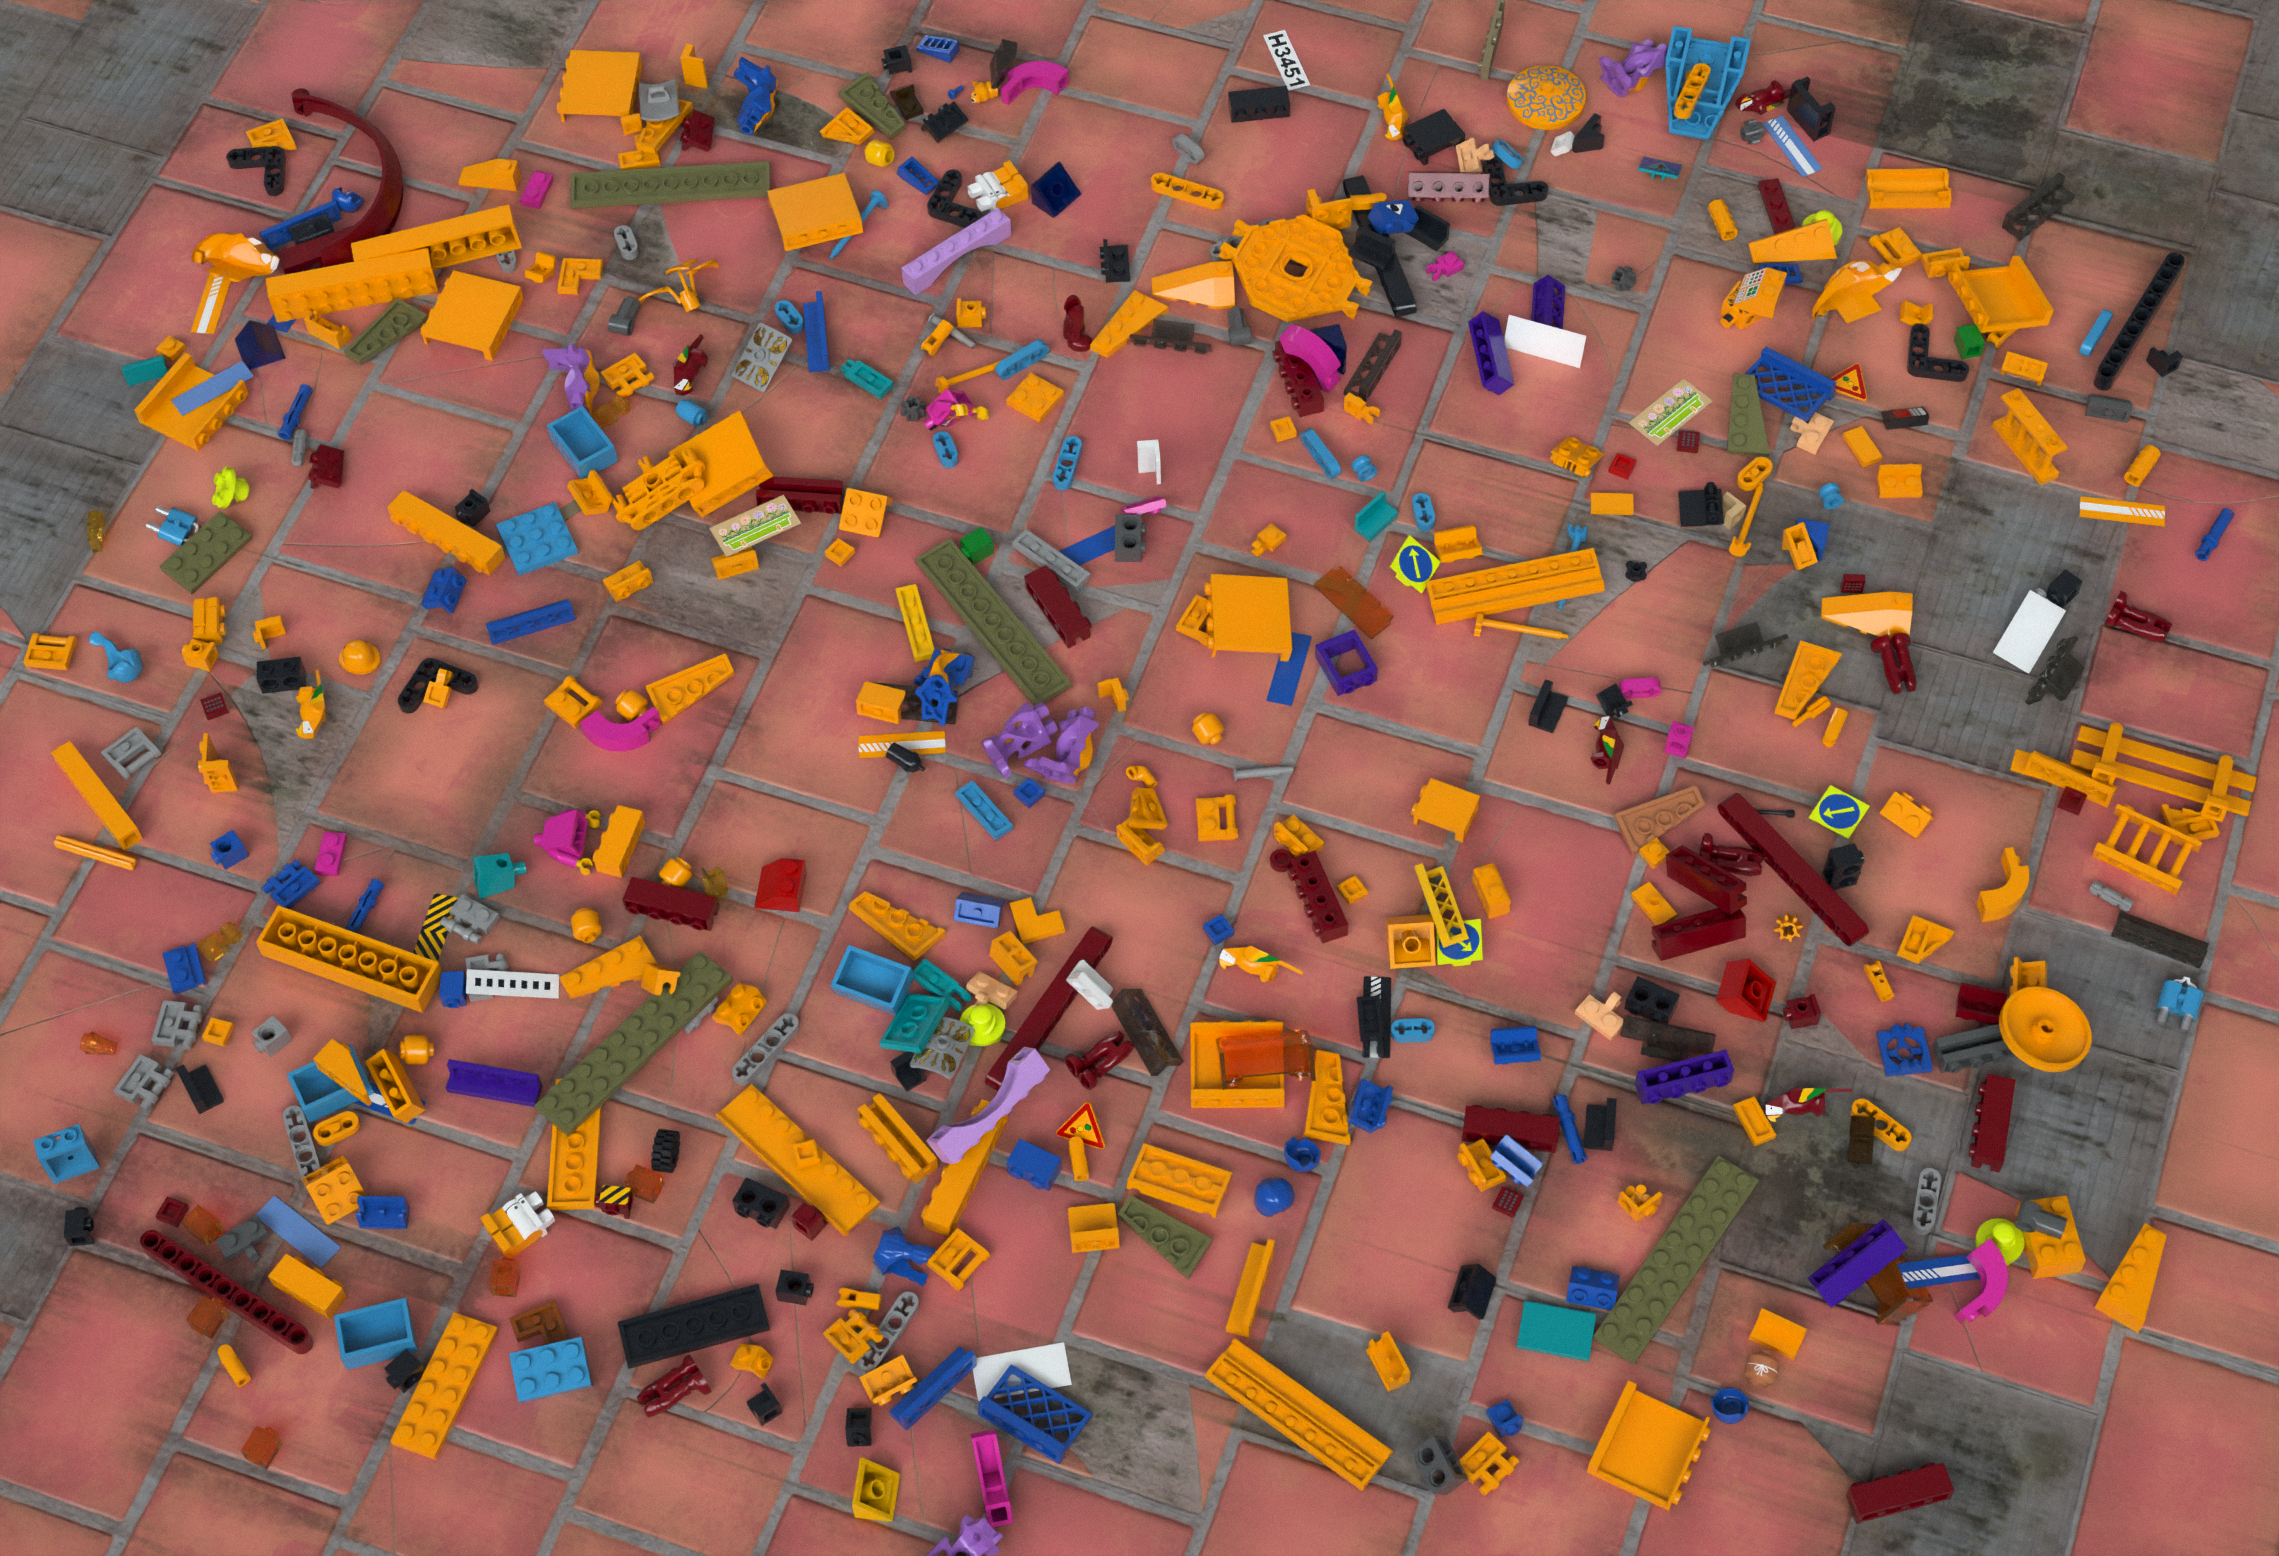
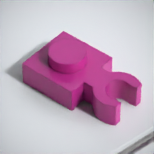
M1452 250L1437 258L1436 264L1428 265L1426 273L1435 272L1432 274V280L1436 281L1442 274L1449 277L1464 269V263Z

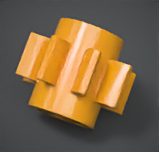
M1786 912L1783 918L1777 917L1776 922L1780 925H1776L1774 931L1780 932V940L1786 938L1792 942L1794 936H1801V931L1798 929L1803 928V922H1798V914L1793 916Z

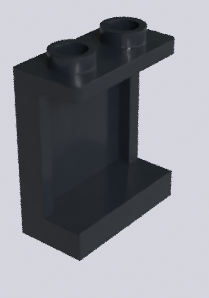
M1805 77L1792 83L1787 111L1814 142L1830 134L1836 107L1832 102L1820 106L1808 92L1810 78Z
M1442 109L1405 126L1402 140L1404 145L1413 152L1414 157L1420 160L1423 165H1427L1429 156L1452 145L1456 148V145L1465 141L1466 134L1447 111Z

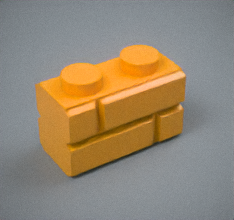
M218 597L194 599L193 638L195 640L206 643L214 642L215 645L223 643V635L227 634L223 618L227 617L226 606L221 604Z
M1495 863L1473 869L1472 883L1483 908H1485L1488 919L1509 913L1511 899Z

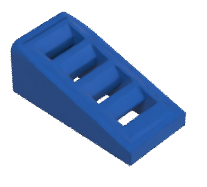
M925 35L916 47V51L951 63L959 52V41Z
M913 156L901 164L897 170V175L925 195L935 189L940 182ZM928 182L932 183L927 188L924 186Z
M1759 264L1758 270L1768 267L1786 272L1785 285L1802 283L1803 281L1798 264ZM1794 271L1795 276H1791L1790 272Z

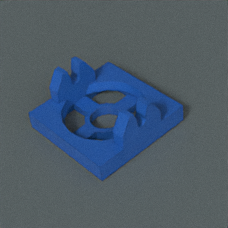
M1909 1023L1899 1027V1024H1895L1889 1031L1877 1032L1876 1038L1886 1077L1932 1072L1933 1066L1923 1027L1912 1028ZM1904 1037L1915 1040L1920 1047L1911 1048L1906 1044ZM1896 1038L1898 1043L1896 1049L1887 1051L1889 1042ZM1905 1048L1909 1050L1910 1057L1902 1058L1898 1055L1897 1051ZM1922 1055L1920 1061L1918 1059H1914L1912 1063H1910V1060L1913 1056ZM1890 1058H1896L1901 1063L1898 1065L1894 1063Z

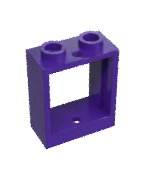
M1355 629L1316 644L1315 657L1337 696L1349 694L1357 688L1369 686L1377 681L1378 668ZM1355 649L1366 669L1340 678L1330 659Z

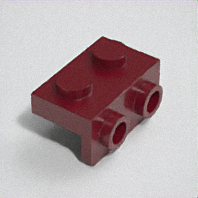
M694 109L689 116L686 115L682 122L684 131L680 137L682 142L681 150L686 151L688 146L691 145L708 152L711 148L715 118Z
M320 444L316 451H312L310 456L312 468L308 475V480H311L310 488L315 489L319 483L339 489L342 482L344 450Z
M1961 983L1956 1000L1955 1017L1985 1022L1989 1025L1999 1024V1015L2005 1004L2007 992Z

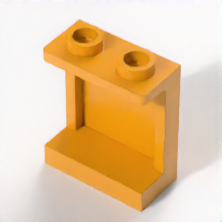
M1430 778L1428 784L1423 785L1421 788L1419 803L1415 802L1411 811V815H1414L1413 824L1418 825L1419 821L1422 820L1455 832L1454 840L1463 843L1479 809L1480 796Z

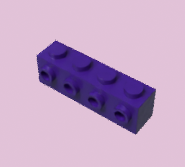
M1482 311L1468 321L1482 386L1488 391L1500 395L1512 387L1514 381L1500 321Z
M1722 1050L1638 1071L1635 1087L1642 1104H1656L1662 1101V1099L1670 1097L1676 1099L1686 1093H1700L1707 1088L1715 1086L1718 1088L1724 1087L1731 1083L1734 1068L1727 1050Z
M1882 1219L1807 1279L1822 1299L1832 1308L1842 1302L1855 1289L1860 1288L1865 1281L1874 1274L1879 1273L1883 1267L1898 1258L1908 1248L1895 1230Z

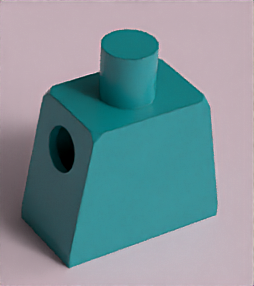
M508 853L473 857V881L479 899L515 887V876L526 874L524 861L512 863Z

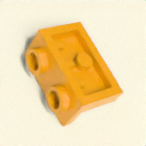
M1912 463L1880 465L1876 477L1879 498L1922 497V465Z
M640 560L603 579L604 586L616 602L653 583L651 571L649 568H645Z
M1294 814L1282 824L1278 821L1274 824L1275 839L1281 844L1284 843L1294 857L1312 851L1317 853L1324 847V841Z

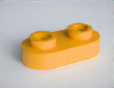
M1757 457L1738 473V487L1745 491H1751L1759 486L1760 483L1771 475L1773 468L1771 460L1766 457Z
M345 1111L317 1124L313 1130V1136L319 1145L330 1146L357 1133L360 1128V1121L354 1112ZM347 1124H352L349 1128H345ZM325 1134H330L329 1137L323 1138Z

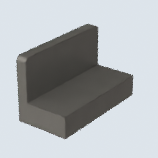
M2089 394L2085 416L2128 423L2133 404L2128 400Z

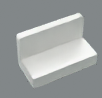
M1158 439L1137 441L1138 472H1155L1156 482L1161 484Z
M1080 960L1066 981L1097 1010L1109 1008L1113 1003V1000L1109 997L1113 987L1084 960Z

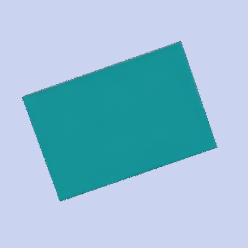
M909 993L879 1042L881 1048L922 1053L950 1005L949 999Z
M1524 1301L1516 1348L1589 1362L1596 1314Z

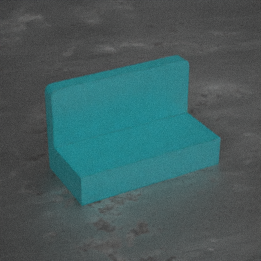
M160 355L124 365L122 371L128 386L164 377L168 369L164 356Z
M1384 491L1378 494L1355 515L1354 531L1369 542L1398 517V511L1386 503V493Z

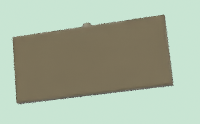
M576 500L559 509L564 522L582 511Z

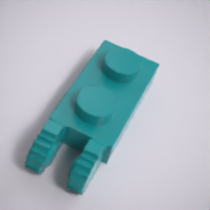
M925 958L913 970L916 983L936 997L948 998L950 1001L949 1007L956 1012H960L963 1007L952 997L954 993L966 1002L972 999L969 992L959 986L957 981Z

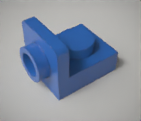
M1508 1399L1486 1410V1414L1500 1438L1506 1435L1509 1437L1513 1436L1521 1430L1523 1417L1517 1415Z

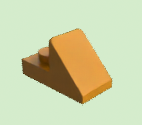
M1804 522L1783 530L1782 550H1789L1796 570L1818 562Z

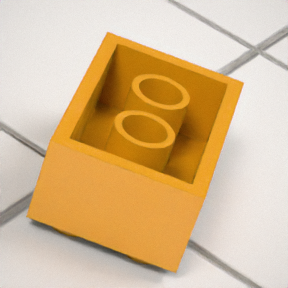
M2067 1195L2028 1200L2039 1204L2044 1211L2067 1218L2061 1239L2037 1231L2032 1233L2021 1231L2024 1236V1249L2033 1279L2080 1273L2086 1259ZM2022 1201L2019 1202L2018 1207H2017V1209H2016V1211H2015V1213H2014V1214H2015V1218H2016V1216H2017V1213H2018V1210H2019V1207H2020V1203H2021Z

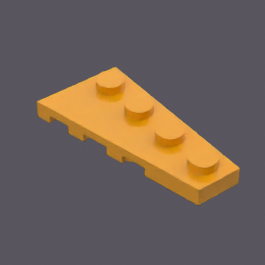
M1800 640L1774 714L1796 720L1842 657V653Z

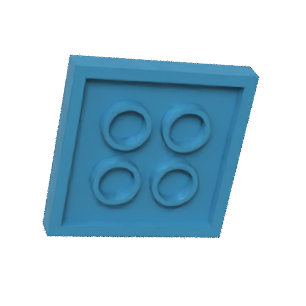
M555 502L496 524L518 576L578 554L577 547Z

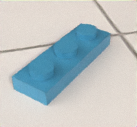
M973 780L955 792V797L995 841L1013 830L1012 823Z

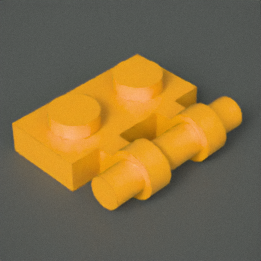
M635 352L600 372L601 377L612 390L619 386L621 387L620 390L616 391L619 399L632 395L633 391L640 387H646L650 381L655 379L652 372L646 375L643 374V372L647 371L646 364ZM633 378L637 379L630 384L627 383L629 380Z
M855 1309L850 1310L848 1313L850 1319L847 1322L840 1317L822 1333L852 1365L870 1349L866 1343L868 1340L873 1339L876 1343H879L883 1339L882 1334L879 1333V1328L872 1323L870 1324L867 1321V1317ZM857 1328H861L862 1331L858 1334L854 1331Z
M1489 1431L1459 1460L1471 1484H1474L1479 1478L1484 1482L1479 1488L1480 1493L1484 1496L1491 1490L1494 1491L1499 1486V1482L1506 1475L1509 1476L1514 1471V1467L1519 1463V1460L1514 1455L1508 1460L1502 1456L1506 1452L1507 1447ZM1495 1463L1499 1469L1491 1475L1487 1470Z

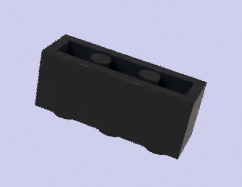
M1287 86L1228 92L1231 123L1290 117V100Z

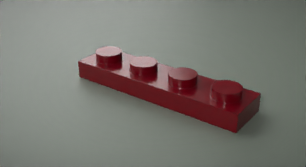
M1779 179L1759 181L1758 188L1774 234L1796 228Z

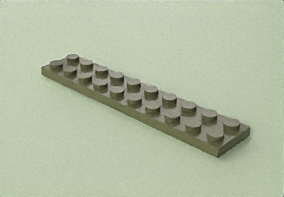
M770 162L571 173L570 205L571 209L768 197L767 191L770 190Z
M951 538L915 558V564L1033 706L1041 702L1045 704L1072 687L1071 681Z
M701 951L697 952L678 970L681 973L680 977L677 978L676 989L673 994L669 993L670 984L668 982L664 983L661 995L653 994L538 1101L534 1105L535 1110L569 1137L733 982L732 976Z
M1718 1155L1593 1336V1340L1630 1364L1635 1365L1759 1183V1179Z

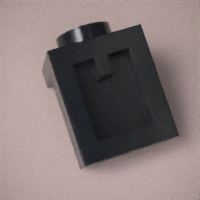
M847 1408L845 1431L848 1447L871 1446L872 1408Z

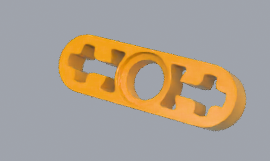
M1857 1099L1853 1102L1850 1110L1851 1116L1871 1117L1874 1114L1875 1121L1882 1120L1887 1124V1128L1883 1130L1875 1126L1874 1135L1896 1151H1904L1909 1147L1912 1136L1908 1129L1866 1099ZM1858 1109H1866V1112H1862L1861 1114L1857 1112ZM1891 1128H1893V1133L1891 1132L1890 1136H1888ZM1900 1136H1903V1137H1904V1141H1902V1140H1901L1900 1142H1897V1141H1896V1137H1898V1138H1899Z

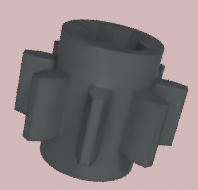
M1756 119L1744 121L1745 126L1740 128L1742 140L1748 141V144L1751 145L1760 143V137L1765 135L1763 124L1761 122L1757 123Z
M1618 266V269L1612 273L1611 284L1616 285V289L1623 292L1624 289L1630 291V288L1636 284L1637 273L1632 272L1633 268L1629 266L1624 268Z
M909 396L905 401L901 402V416H906L907 421L918 422L921 417H925L926 404L925 402L920 403V397Z

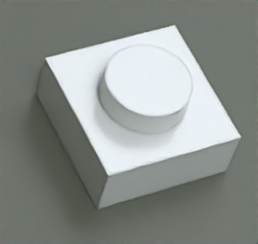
M1569 131L1555 137L1550 152L1555 157L1569 152L1575 135Z

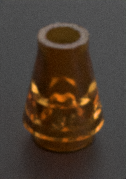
M85 1032L80 1044V1050L85 1051V1054L114 1056L117 1049V1042H113L94 1032Z

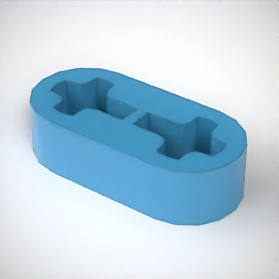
M1496 139L1493 143L1491 150L1493 149L1494 153L1511 168H1520L1524 161L1522 155L1504 140Z
M787 300L776 303L775 314L784 328L791 334L802 332L804 329L803 318L793 304Z
M937 432L933 436V445L940 464L945 468H953L958 464L959 460L952 437L948 432ZM940 440H943L946 446H943ZM946 453H949V456L952 459H948L946 457Z
M1425 493L1415 494L1412 498V511L1416 526L1421 531H1430L1435 526V513L1431 498ZM1418 502H1422L1424 504V508H1421V505ZM1423 516H1426V520L1429 522L1425 523V521L1422 520Z
M1426 1018L1398 1019L1391 1025V1037L1399 1043L1427 1042L1434 1037V1023ZM1421 1027H1426V1034L1422 1032ZM1398 1028H1403L1404 1034H1399Z

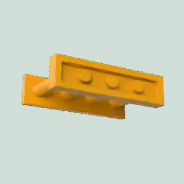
M2019 388L2001 395V400L2009 409L2006 416L1993 421L1992 427L2040 486L2058 478L2060 472L2052 464V460L2055 455L2068 449L2067 445Z
M2117 804L2114 815L2119 818L2107 842L2103 844L2097 843L2092 857L2177 895L2183 882L2179 880L2178 875L2190 851L2198 853L2203 842H2200L2192 834L2185 835L2139 814L2129 805ZM2127 821L2140 826L2128 852L2123 854L2116 851L2114 846ZM2148 831L2160 835L2161 838L2149 862L2144 864L2138 861L2135 856ZM2171 840L2181 845L2182 848L2170 872L2164 873L2158 870L2157 865Z

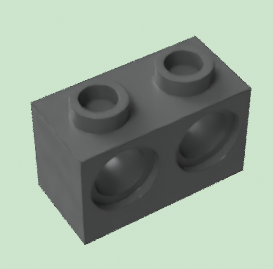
M1116 514L1115 562H1141V554H1145V541H1141V536L1146 535V523H1141V515Z
M1433 1435L1412 1450L1416 1458V1465L1422 1470L1426 1478L1427 1487L1433 1494L1447 1495L1468 1480L1447 1436Z

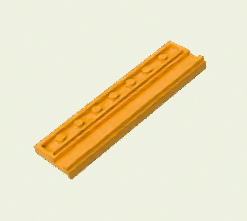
M1594 548L1426 581V589L1436 625L1477 617V612L1484 613L1485 616L1599 593L1605 590L1604 580L1600 573Z
M752 1084L724 1109L715 1114L716 1118L808 1204L817 1207L822 1212V1216L843 1236H847L852 1228L858 1223L861 1224L880 1206V1201L817 1143L816 1146L821 1163L798 1169L792 1144L812 1139Z
M1233 1339L1227 1350L1219 1356L1205 1373V1378L1361 1491L1366 1488L1387 1459L1393 1454V1450L1238 1339Z

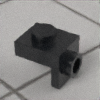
M1616 683L1596 694L1606 715L1610 717L1616 715L1618 718L1629 712L1627 707L1633 705L1632 701L1626 702Z

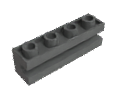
M1999 1024L1936 1038L1932 1047L1941 1073H1956L1967 1067L1978 1068L1988 1062L1994 1061V1063H1999L2006 1058L2015 1056L2004 1042Z

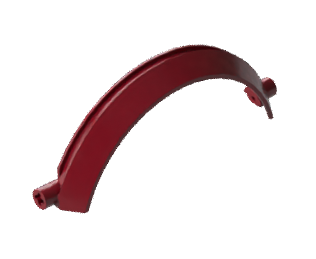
M299 88L291 93L294 110L297 114L305 115L306 117L312 112H317L345 121L368 135L375 142L379 150L382 162V180L373 204L362 219L350 230L320 247L323 267L354 262L351 243L390 234L396 224L403 203L404 191L400 162L393 146L385 135L367 119L331 101L310 96L308 90Z

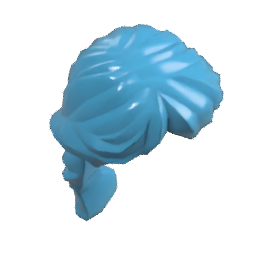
M94 631L90 635L89 642L92 645L104 646L106 650V656L109 661L108 670L106 671L108 679L117 680L121 683H130L137 679L143 669L141 653L137 649L132 648L121 652L116 648L112 640H108L98 631Z

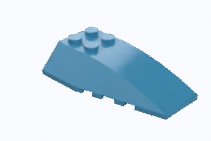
M1673 26L1665 59L1669 134L1708 141L1743 77L1751 39L1732 36L1730 44L1694 38L1692 37L1693 29ZM1698 63L1707 64L1711 69L1710 77L1692 115L1687 119L1677 118L1674 115L1675 103L1684 87L1683 83L1686 81L1687 70H1692L1694 65ZM1685 96V98L1689 99L1694 98L1692 96Z

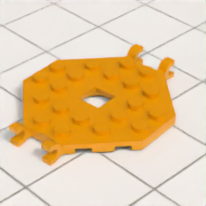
M1304 214L1296 216L1295 219L1285 220L1284 218L1271 221L1263 226L1258 224L1249 226L1242 220L1237 219L1232 234L1244 237L1237 249L1223 242L1218 257L1225 260L1232 259L1252 306L1286 322L1341 310L1344 311L1347 317L1354 320L1359 304L1350 302L1348 299L1355 287L1361 294L1368 296L1373 281L1359 276L1358 271L1355 270L1352 264V258L1348 256V248H1345L1342 241L1343 237L1339 230ZM1290 259L1308 267L1302 277H1294L1284 271Z

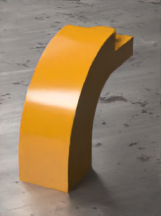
M2014 847L2004 848L2000 859L2007 883L1999 889L1980 891L1976 904L1982 922L1994 921L2008 916L2016 910L2024 897L2029 883L2028 865L2021 866L2020 857L2015 854Z

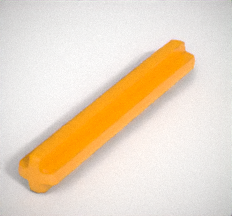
M57 835L54 840L57 848L118 867L134 870L137 865L136 858L73 838Z

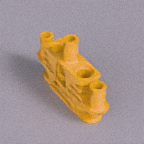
M692 448L685 449L688 455H686L684 450L681 452V457L684 459L686 467L683 466L675 454L669 456L656 466L652 464L648 456L642 457L645 464L639 459L638 465L644 474L622 488L630 504L627 505L624 496L621 494L615 495L619 502L614 497L612 498L611 503L617 511L616 520L631 524V528L634 530H642L688 501L704 488L705 482L701 479L705 469L704 461L697 459Z

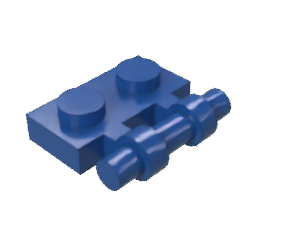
M295 859L292 863H287L283 866V870L275 877L271 876L267 879V883L261 889L265 894L274 890L270 894L271 899L279 906L290 909L321 883L305 866L296 871L302 865ZM287 877H290L283 884H281V882H283Z

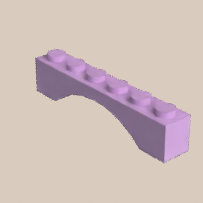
M999 208L993 210L901 268L903 284L914 295L919 294L930 287L937 277L963 254L981 246L997 245L1010 237V219Z
M1023 1047L1008 1062L1002 1085L987 1107L966 1121L942 1125L926 1140L942 1162L950 1164L959 1162L970 1147H974L980 1142V1137L983 1134L992 1130L997 1125V1121L1002 1116L1009 1114L1013 1110V1106L1019 1100L1024 1099L1034 1085L1041 1083L1045 1079V1075L1050 1071V1068L1036 1049Z

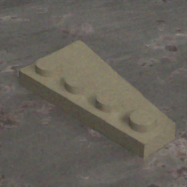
M1497 0L1494 15L1490 20V31H1487L1486 35L1487 45L1483 46V59H1480L1478 64V71H1481V80L1488 81L1504 23L1506 0Z

